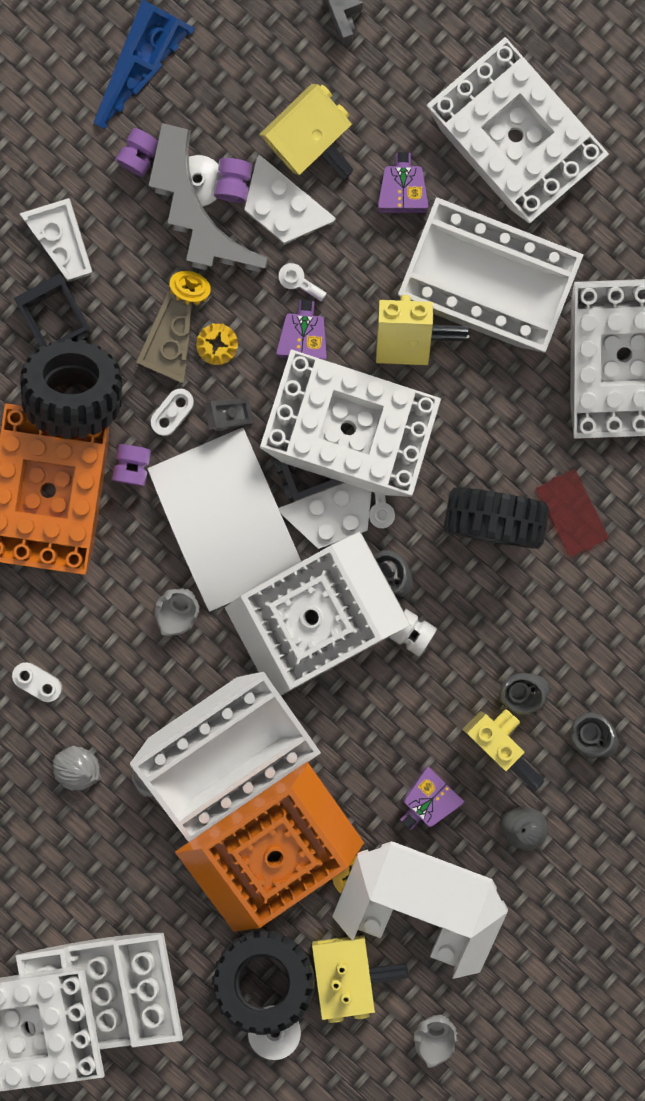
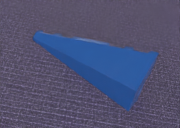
M142 0L94 123L105 129L108 126L106 123L116 112L123 110L125 107L123 104L132 94L136 95L163 66L161 62L171 51L175 52L180 47L178 44L187 34H192L195 28L149 2Z

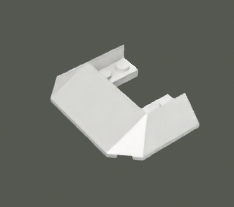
M391 841L382 844L381 848L372 851L365 850L357 854L332 917L352 941L357 930L381 938L393 909L441 927L430 957L455 966L453 979L480 973L507 915L508 908L504 901H501L496 891L497 887L492 879Z

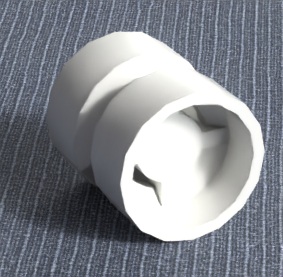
M405 609L404 613L411 625L389 638L400 645L405 643L406 649L419 657L432 639L437 628L426 621L419 622L417 615ZM414 629L419 633L416 638L410 636Z

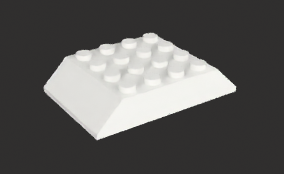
M436 197L398 296L409 295L411 301L433 302V314L467 326L514 346L545 353L584 254Z
M264 672L236 677L150 736L130 762V765L187 841L190 842L321 752Z

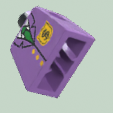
M395 153V166H387L384 170L378 213H427L428 200L422 167L411 166V153Z
M299 300L298 314L286 315L277 348V358L288 359L292 349L326 361L324 317L313 316L314 301Z
M426 765L403 798L404 803L410 809L400 820L410 830L421 820L429 827H432L461 806L464 800Z

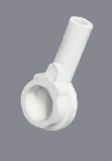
M288 263L280 269L279 281L284 288H301L319 301H323L327 293L304 279L303 269L299 265Z
M375 493L376 504L369 512L370 522L377 528H387L395 519L394 509L386 503L385 495Z

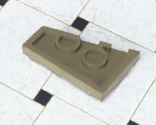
M168 291L137 359V364L181 384H185L192 302L186 305L184 300L177 301L176 295H172Z

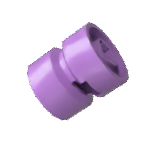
M133 128L126 139L127 147L121 148L115 161L130 172L140 177H145L151 166L150 158H155L158 140L138 128Z
M219 159L217 174L221 179L216 181L214 197L229 202H247L249 187L246 185V182L251 179L253 165L240 159Z
M118 444L116 459L119 463L114 466L112 481L145 486L147 471L144 467L149 465L151 450L132 445ZM127 464L136 465L135 472L126 470Z

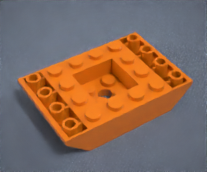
M5 403L0 433L1 563L87 574L94 547L108 455L109 426L106 429L102 427L101 432L92 435V433L87 434L86 438L79 439L78 436L71 437V439H64L60 435L54 437L49 435L48 431L42 432L36 428L35 424H32L26 418V413L23 412L22 406ZM48 483H52L56 488V493L51 498H45L42 494L43 486Z
M307 761L176 850L175 853L231 929L236 932L261 928L349 867L364 841ZM272 851L281 852L280 859L275 862L267 860V857Z

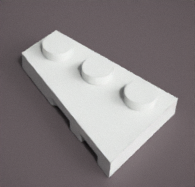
M69 198L20 213L68 282L93 274Z

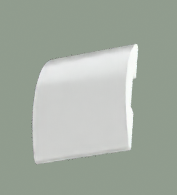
M243 427L148 468L169 523L209 612L233 602L239 596L301 562Z
M144 933L100 938L16 955L19 975L67 967L85 970L99 1049L129 1045L138 1047L183 1040L164 933ZM28 1021L30 1034H35L34 1024Z

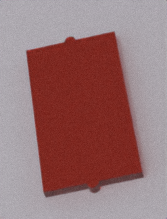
M575 469L560 477L554 476L553 480L536 488L542 501L548 504L549 516L570 557L583 550H591L592 546L609 538Z

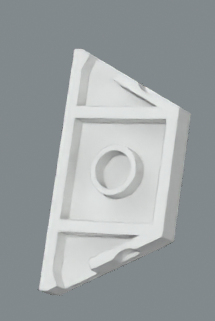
M259 155L257 157L244 210L285 245L300 236H306L315 232L314 230L328 224L331 225L336 221L333 215L262 156Z
M344 483L278 509L282 516L320 549L358 532L363 533L368 530L372 491Z

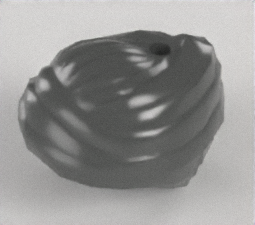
M383 550L374 554L373 556L394 595L398 597L407 596L412 589L413 581L406 561L398 553L391 550Z
M514 674L500 686V701L503 706L508 707L515 714H531L544 705L550 693L549 682L535 674Z
M589 712L582 714L574 720L571 727V742L580 754L588 758H608L614 756L618 750V738L612 724L605 717Z
M513 808L507 811L501 818L500 825L504 837L511 846L517 849L534 850L542 845L547 838L546 818L540 811L534 808Z

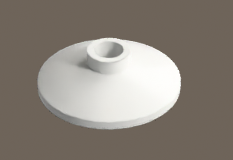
M190 156L189 166L192 181L195 175H200L203 178L200 183L193 182L195 192L203 207L210 205L218 199L214 197L216 181L221 179L217 174L219 165L213 159L206 156Z
M298 1021L290 1028L281 1031L280 1035L276 1038L272 1037L271 1034L256 1035L254 1033H248L251 1047L258 1055L269 1060H279L289 1056L297 1048L301 1037V1028Z

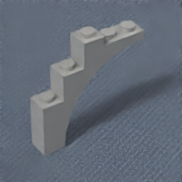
M162 123L149 186L155 187L154 193L170 196L171 191L174 192L168 218V224L174 225L173 230L188 233L189 229H193L186 260L192 262V267L207 270L208 266H214L216 257H220V263L234 266L235 261L245 263V269L260 272L261 267L267 268L269 257L252 252L231 240L215 225L205 212L195 192L190 174L188 150L191 130Z

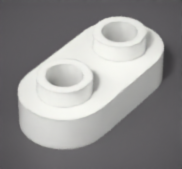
M185 389L172 391L151 418V426L157 434L161 436L171 435L191 412L194 406V399L190 392ZM183 398L186 400L184 407L176 405L178 399ZM164 418L169 420V426L166 428L160 426V421Z
M26 662L17 665L13 670L12 678L14 683L44 702H51L60 697L62 693L60 680L38 666ZM23 671H28L30 674V678L27 681L21 678ZM46 684L52 686L50 694L44 692L43 688Z

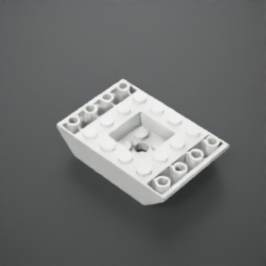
M506 37L426 105L448 140L507 207L529 224L609 155ZM511 130H519L523 136L522 140L512 142L508 137V133Z
M645 279L574 282L571 299L570 407L574 438L645 436ZM622 347H627L631 350L630 356L625 360L617 358V352Z
M291 349L260 448L282 463L381 495L412 497L441 398ZM344 423L353 425L355 433L352 435L343 434L341 425Z
M361 532L330 545L239 596L224 607L258 672H264L281 696L411 625ZM310 609L315 610L319 616L318 622L315 625L307 623L305 615Z
M67 967L0 978V1091L96 1079L105 1076L84 969ZM27 1021L34 1024L35 1034L27 1032L25 1027Z

